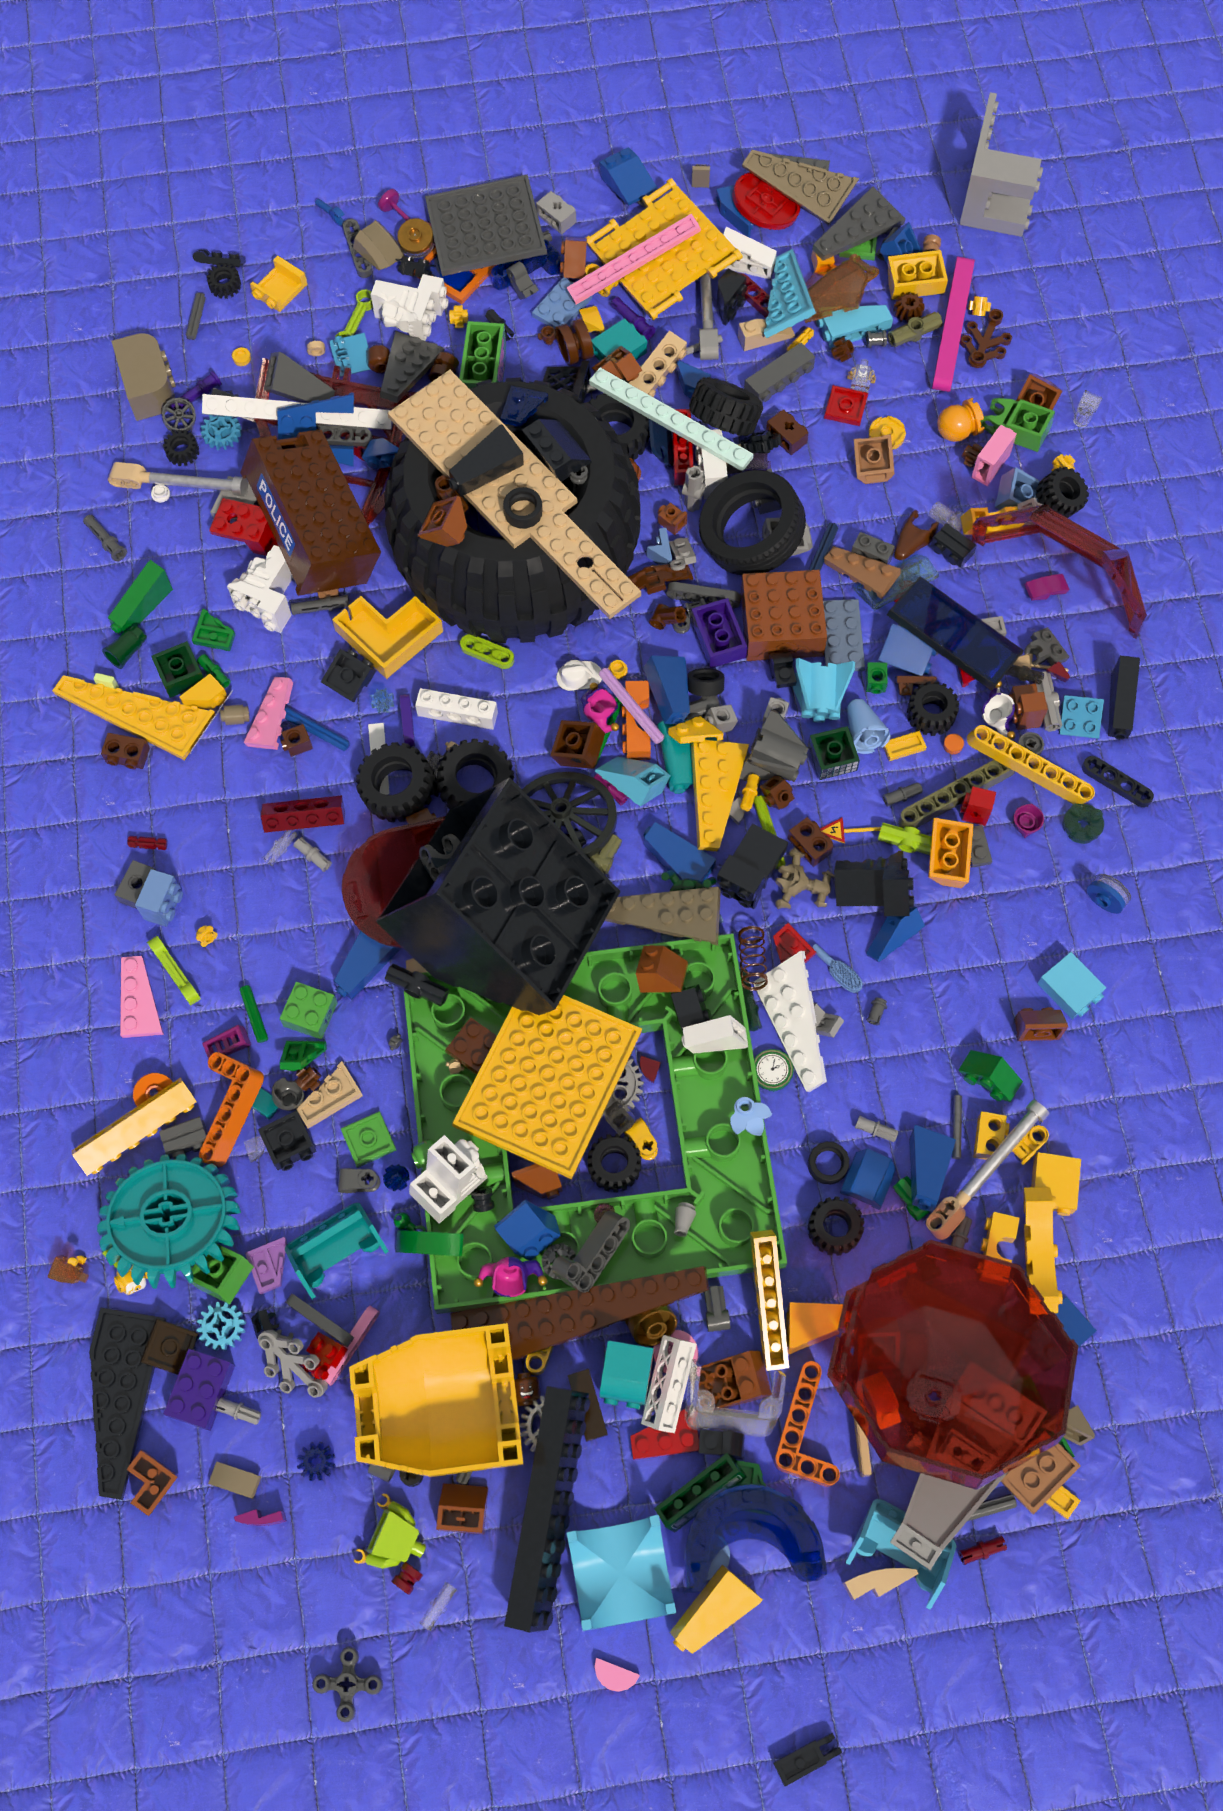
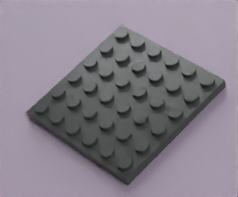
M528 174L425 196L442 276L547 254Z

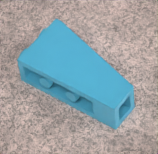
M886 305L820 308L816 318L817 326L822 329L824 341L828 342L830 348L834 346L833 342L843 337L845 341L850 340L854 342L866 338L867 331L871 333L882 332V330H886V332L891 331L893 318Z

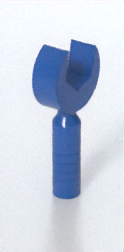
M321 199L316 200L315 204L330 214L337 225H343L344 220L341 217L345 214L339 207L332 208Z

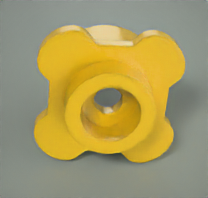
M211 925L202 926L196 932V940L201 942L200 945L202 947H206L217 938L218 934L213 931Z

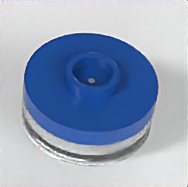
M1098 874L1087 887V893L1092 901L1110 913H1121L1131 900L1128 889L1120 881L1106 874Z

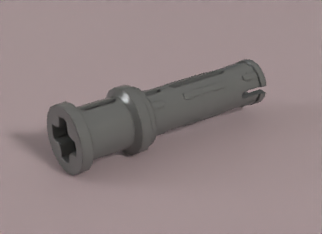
M87 515L83 519V523L101 541L102 548L111 554V558L116 562L125 558L127 555L126 548L120 546L118 539L109 535L93 515Z

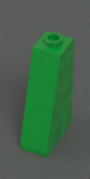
M149 560L108 616L111 623L110 627L117 634H123L132 626L137 627L173 590L165 570L152 560Z

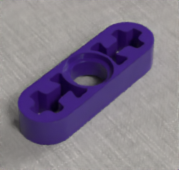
M410 694L399 695L404 743L413 747L415 746Z

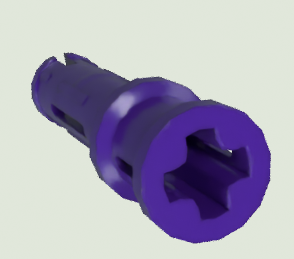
M619 297L612 300L611 306L629 323H632L636 331L644 335L647 340L653 337L656 328L649 325L643 316H638Z
M211 371L210 375L203 380H198L195 387L179 398L186 399L192 403L203 394H210L209 391L216 386H221L222 383L218 376ZM178 403L179 409L181 410L186 406L184 404ZM175 404L170 405V407H172V410L175 411Z

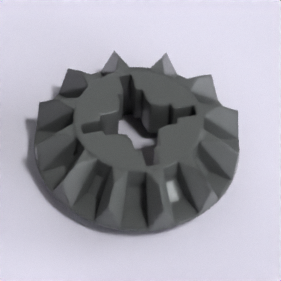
M562 1243L552 1244L551 1247L545 1250L542 1257V1267L545 1273L554 1279H560L552 1271V1265L556 1259L555 1253L559 1256L568 1257L571 1260H574L576 1257L573 1249Z

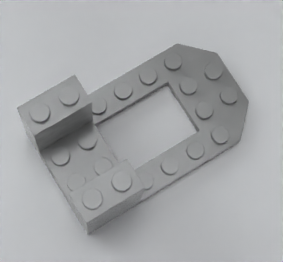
M990 92L960 225L1022 237L1023 231L1027 230L1030 219H1027V216H1031L1033 205H1030V201L1033 199L1034 192L1038 193L1040 181H1037V178L1041 179L1043 167H1040L1042 159L988 149L989 141L987 140H990L992 128H989V126L993 127L996 116L992 113L997 112L999 103L995 101L997 93Z

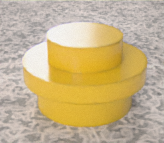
M621 660L613 661L608 667L616 679L625 677L628 672L627 665Z

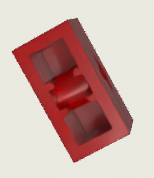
M972 786L970 793L966 792L960 810L963 813L962 820L986 826L993 809L996 792Z

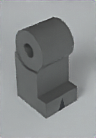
M517 262L506 269L510 282L520 300L539 291L521 262Z

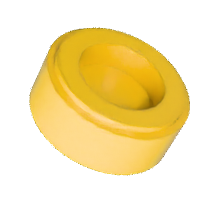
M237 348L232 353L233 362L238 366H245L251 361L250 352L246 348Z

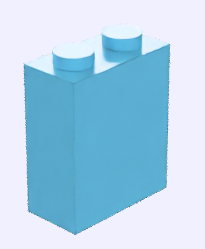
M1072 952L1045 973L1037 983L1072 1020L1077 1015L1081 1018L1089 1011L1088 1006L1092 1002L1096 1005L1104 997L1102 993L1106 989Z

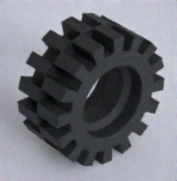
M223 263V266L217 264L218 268L213 266L212 271L209 270V275H207V282L211 293L215 297L219 296L221 299L223 296L225 299H228V295L233 297V293L237 294L238 290L241 289L238 271L230 264L227 267L226 263ZM222 279H230L227 283H218Z
M178 430V433L173 431L172 436L168 434V439H164L165 444H163L168 460L172 461L174 465L177 463L178 466H182V463L187 466V462L192 464L193 459L196 460L198 458L197 455H199V447L195 436L191 432L188 434L186 430L183 433L181 430ZM179 445H188L184 451H175V448Z

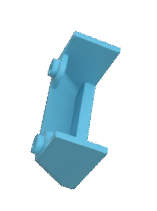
M874 1500L853 1541L846 1563L850 1565L856 1553L869 1557L878 1550L911 1569H917L919 1574L916 1575V1582L921 1589L930 1592L926 1608L931 1610L946 1584L956 1550L955 1541L952 1539L932 1569L929 1570L890 1543L901 1525L906 1512L884 1500Z

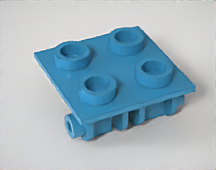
M365 333L344 338L337 336L335 340L329 341L338 377L371 370L367 362V351L369 348Z
M1064 695V701L1061 703L1062 727L1059 734L1099 739L1104 699Z

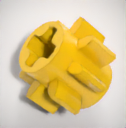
M974 296V301H969L968 310H972V315L985 316L986 311L990 312L991 303L987 302L988 297Z
M454 305V310H449L450 324H455V328H464V324L468 323V309H463V305Z
M1061 454L1053 460L1054 468L1051 471L1059 467H1068V469L1072 468L1075 470L1073 464L1076 461L1071 455L1064 456Z

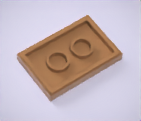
M1046 1432L1015 1463L1000 1482L1034 1515L1081 1465Z

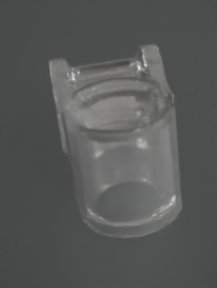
M1085 390L1073 417L1075 425L1079 427L1087 426L1094 413H1096L1103 397Z

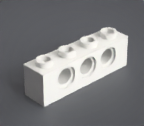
M422 688L419 690L415 705L417 715L420 717L494 730L498 714L497 703L494 701Z

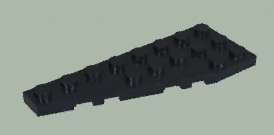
M100 1308L89 1355L92 1368L91 1380L93 1383L92 1400L94 1430L96 1431L95 1446L98 1459V1491L101 1497L124 1499L130 1474L126 1469L133 1461L155 1367L141 1363L140 1360L155 1320L166 1321L167 1319Z

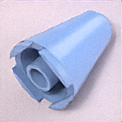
M863 699L852 700L847 706L850 733L857 753L869 754L875 752L874 749L879 746L883 748L891 737L889 729Z

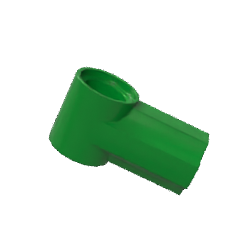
M908 1176L902 1178L893 1186L894 1191L907 1205L908 1212L917 1222L930 1213V1211H924L912 1205L911 1179Z

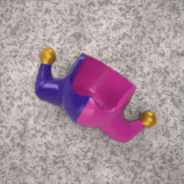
M595 682L591 683L589 690L581 698L585 716L595 722L605 734L610 731H617L619 729L617 723L607 724L608 718L618 709L615 698L604 688H598Z
M505 1257L497 1263L484 1264L481 1267L478 1278L474 1280V1285L482 1287L483 1280L486 1277H492V1289L496 1294L503 1297H516L526 1291L529 1275L535 1274L540 1285H545L547 1278L544 1276L541 1265L537 1260L522 1262L515 1257Z

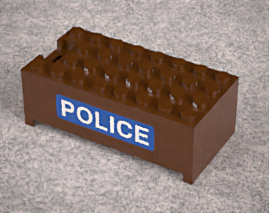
M322 429L298 432L296 438L277 440L276 435L252 438L240 473L243 479L247 478L297 584L295 589L297 595L367 584L381 554V550Z

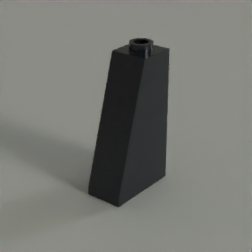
M501 424L449 470V486L462 497L523 466V452Z
M1120 655L1111 673L1109 737L1128 739L1133 730L1140 658Z

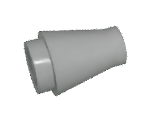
M681 1202L675 1208V1235L680 1237L687 1236L688 1230L696 1216L694 1205Z

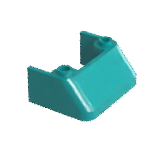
M360 1203L349 1205L292 1240L285 1247V1252L295 1273L312 1299L316 1297L312 1288L322 1284L325 1277L323 1271L360 1248L363 1252H374L381 1246L385 1254L389 1251Z

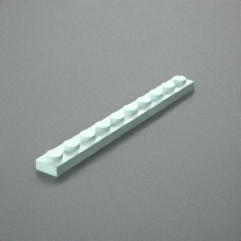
M599 368L589 380V384L742 472L753 459V453L602 368Z

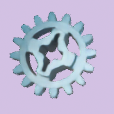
M216 1302V1308L209 1305L208 1313L201 1312L204 1319L197 1320V1322L202 1327L196 1330L198 1333H203L199 1339L202 1342L206 1341L205 1346L209 1348L213 1344V1350L218 1351L221 1346L223 1351H227V1345L234 1348V1341L242 1340L239 1334L246 1332L241 1328L242 1325L246 1324V1321L240 1319L243 1313L241 1311L236 1313L238 1308L235 1305L230 1308L229 1304L224 1303L222 1307L221 1303ZM225 1312L230 1313L234 1319H227ZM221 1322L226 1325L222 1327V1331L217 1328L221 1326ZM209 1334H217L218 1341L213 1340Z

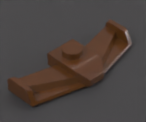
M670 564L644 567L642 570L628 576V578L640 590L646 588L649 595L666 590V581L693 580V575L689 565H685L686 567L682 570L675 571L671 569Z

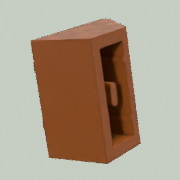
M443 1483L436 1529L438 1531L484 1535L489 1487Z

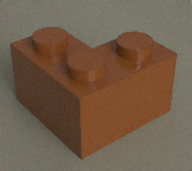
M566 237L565 241H562L561 254H564V262L560 264V273H564L563 278L582 279L585 277L587 238Z
M622 346L592 367L595 373L599 368H602L620 379H625L627 382L635 380L639 373L643 371L632 353Z
M1036 684L1013 686L1010 694H1008L1015 703L1012 722L1016 724L1017 730L1039 728L1048 711L1044 692H1038Z
M141 1449L126 1470L145 1484L130 1503L149 1516L179 1475Z

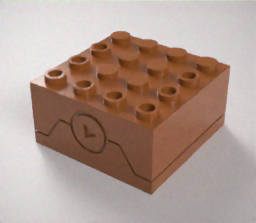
M820 570L742 574L740 594L744 637L747 644V661L768 660L769 654L790 651L792 658L824 657L827 631Z

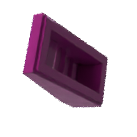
M236 1025L202 1044L209 1060V1057L214 1053L213 1044H215L218 1052L230 1055L250 1046L251 1042L246 1029L241 1025ZM231 1037L233 1045H230L228 1038ZM220 1041H223L225 1049H222Z

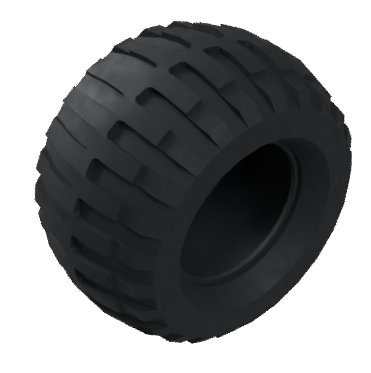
M506 378V382L492 383L491 379L476 383L477 387L470 388V390L531 452L532 450L526 444L522 429L538 419L559 420L591 459L592 463L586 466L588 477L583 484L573 483L570 477L562 481L565 487L577 498V504L564 513L626 574L634 559V549L640 534L639 480L624 443L614 429L600 415L599 410L590 403H582V401L578 400L576 393L564 388L559 391L552 389L550 382L535 380L533 383L521 382V378ZM407 436L403 442H400L384 492L386 531L398 571L405 578L422 603L425 601L427 606L451 627L457 625L464 633L474 637H479L483 633L487 634L491 641L506 643L507 638H519L520 643L535 642V636L545 633L549 638L561 635L569 623L576 627L587 621L594 610H599L588 596L531 538H528L514 549L504 538L486 535L472 529L469 525H467L463 541L460 544L449 547L420 538L418 534L433 503L440 501L437 497L435 481L438 477L443 476V474ZM462 496L469 508L472 504ZM582 557L578 560L577 565L580 568H590L593 565V560L589 557Z

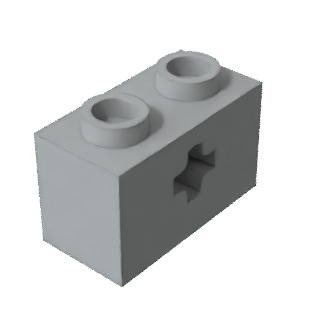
M552 191L536 202L538 216L561 235L576 223L575 208L567 204L559 195Z

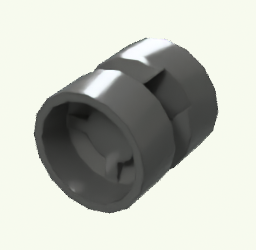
M1034 732L1023 734L1017 743L1039 756L1044 748V740Z

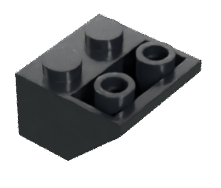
M729 268L718 280L717 306L722 324L725 326L730 320L735 318L737 310L744 306L746 302L745 292L747 290L746 277Z

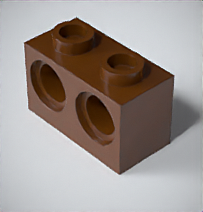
M107 733L101 755L109 765L117 766L119 764L129 769H143L150 747L145 739Z
M808 817L789 830L787 839L798 851L805 854L804 858L813 867L832 854V840L829 836H824L815 821H811ZM806 831L810 835L804 836L801 834V832ZM814 846H821L823 850L818 851Z

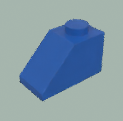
M682 361L677 363V376L684 395L691 399L697 382L703 377H711V374Z

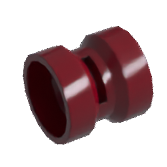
M404 1562L401 1566V1572L395 1575L391 1582L410 1595L414 1589L413 1585L420 1581L423 1574L407 1562Z

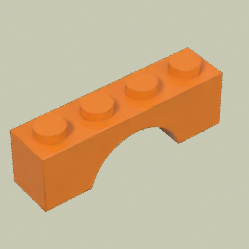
M625 681L626 691L641 709L648 708L649 682ZM622 706V718H626V723H622V735H626V741H623V753H627V758L650 760V736L637 726L635 718L625 706Z

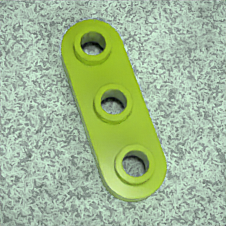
M470 634L463 636L460 640L462 652L501 669H508L514 664L513 652L505 647Z

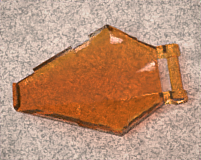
M854 253L850 256L849 260L815 272L806 282V286L816 314L808 319H804L805 323L833 316L832 312L844 309V312L858 309L867 283L878 276L879 269L875 266H870L861 260L859 255Z

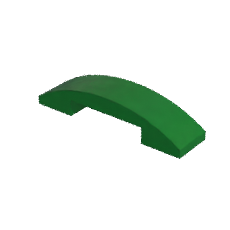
M397 1230L395 1252L462 1256L464 1234Z

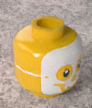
M132 1267L124 1277H121L117 1270L114 1282L118 1291L131 1295L146 1287V1279H148L147 1272H145L140 1284L136 1285L131 1277Z

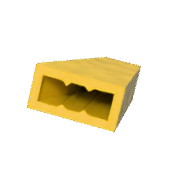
M722 1564L670 1631L674 1637L673 1643L681 1651L684 1652L687 1649L693 1654L760 1604L763 1599Z

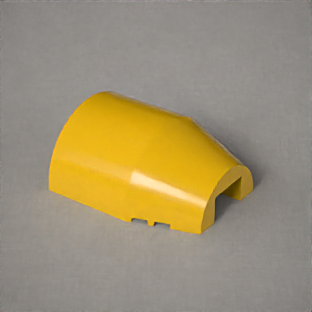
M508 1323L415 1335L408 1341L394 1345L385 1352L378 1355L375 1354L349 1367L351 1391L354 1395L357 1430L355 1450L357 1462L427 1477L523 1465Z

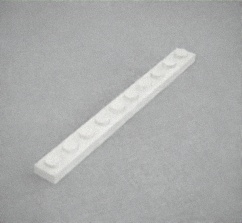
M203 394L202 414L278 421V408L307 403ZM354 407V413L316 412V424L391 430V420L388 418V412L391 410Z

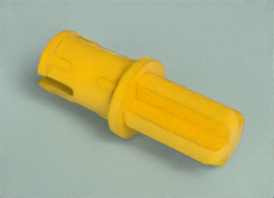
M756 774L748 775L746 786L742 790L743 798L740 807L747 812L752 808L754 798L758 795L757 788L760 778Z

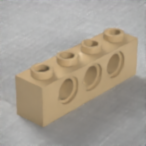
M669 330L641 366L643 371L639 373L635 380L630 381L629 384L654 397L657 387L663 386L667 379V374L673 373L677 366V361L679 359L682 360L687 354V342ZM655 367H660L662 370H656ZM648 380V381H651L652 383L647 384V383H645L644 381Z

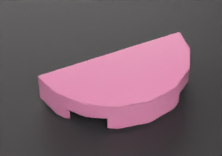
M596 1658V1676L601 1684L609 1690H627L636 1683L640 1676Z

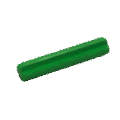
M249 985L242 986L239 990L257 1042L263 1043L268 1040V1036L254 995Z

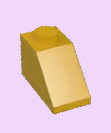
M208 674L179 698L183 705L191 707L194 705L200 709H214L222 705L228 696L221 684L211 674Z

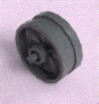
M172 398L163 406L162 419L168 430L171 432L175 431V433L181 430L183 433L184 430L190 431L194 426L196 413L193 405L186 399ZM178 403L184 404L186 406L181 410L179 409ZM172 404H175L176 410L173 411L168 407ZM190 408L193 415H185L184 413ZM165 411H168L174 416L165 419ZM183 418L192 419V422L189 426ZM176 421L174 427L170 426L167 422ZM182 422L185 428L178 429V423Z

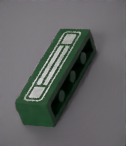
M726 1453L654 1509L665 1527L675 1533L746 1479L747 1476L736 1459Z

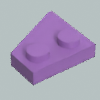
M285 1237L245 1253L247 1260L254 1266L251 1271L260 1294L282 1286L285 1247L287 1245Z

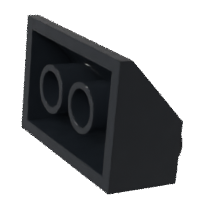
M538 419L522 429L526 444L561 482L570 477L571 472L576 473L581 470V467L592 463L591 459L559 420Z

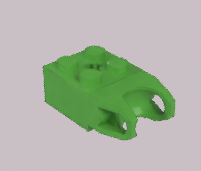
M995 398L991 401L990 409L995 412L996 416H983L984 419L981 420V427H985V430L992 435L1000 425L1010 428L1013 432L1017 433L1014 444L1038 452L1052 427L1055 411L1022 399L1016 401L1013 399ZM998 403L1002 405L1003 409L997 408L995 404ZM985 421H990L994 426L987 425Z

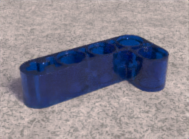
M544 239L547 254L494 266L491 270L492 285L497 290H503L512 285L506 269L517 262H521L525 266L528 274L542 267L549 275H557L560 273L561 255L549 241Z

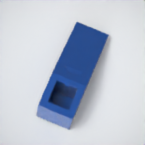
M734 185L717 188L716 203L720 215L742 234L750 238L753 223L747 220L736 208L732 197Z
M384 438L370 440L362 459L372 469L391 467L395 453L398 452L399 448Z
M917 907L910 908V916H888L866 953L867 956L880 962L924 928L925 924Z

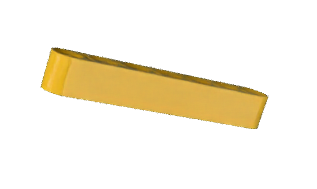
M985 725L977 726L967 735V743L972 748L1074 805L1081 806L1095 795L1094 788L1087 782Z

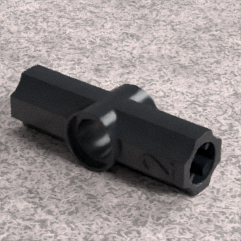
M392 964L386 972L385 981L404 989L407 994L414 998H423L438 1006H442L448 998V988L430 981L426 975L420 972H411L395 964Z

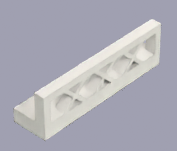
M663 1335L641 1424L659 1431L675 1433L696 1343ZM669 1342H673L672 1351L668 1354ZM666 1365L667 1372L666 1375L663 1377L662 1370L663 1367ZM661 1388V1396L657 1399V1390ZM655 1410L656 1416L653 1423L650 1422L652 1411Z

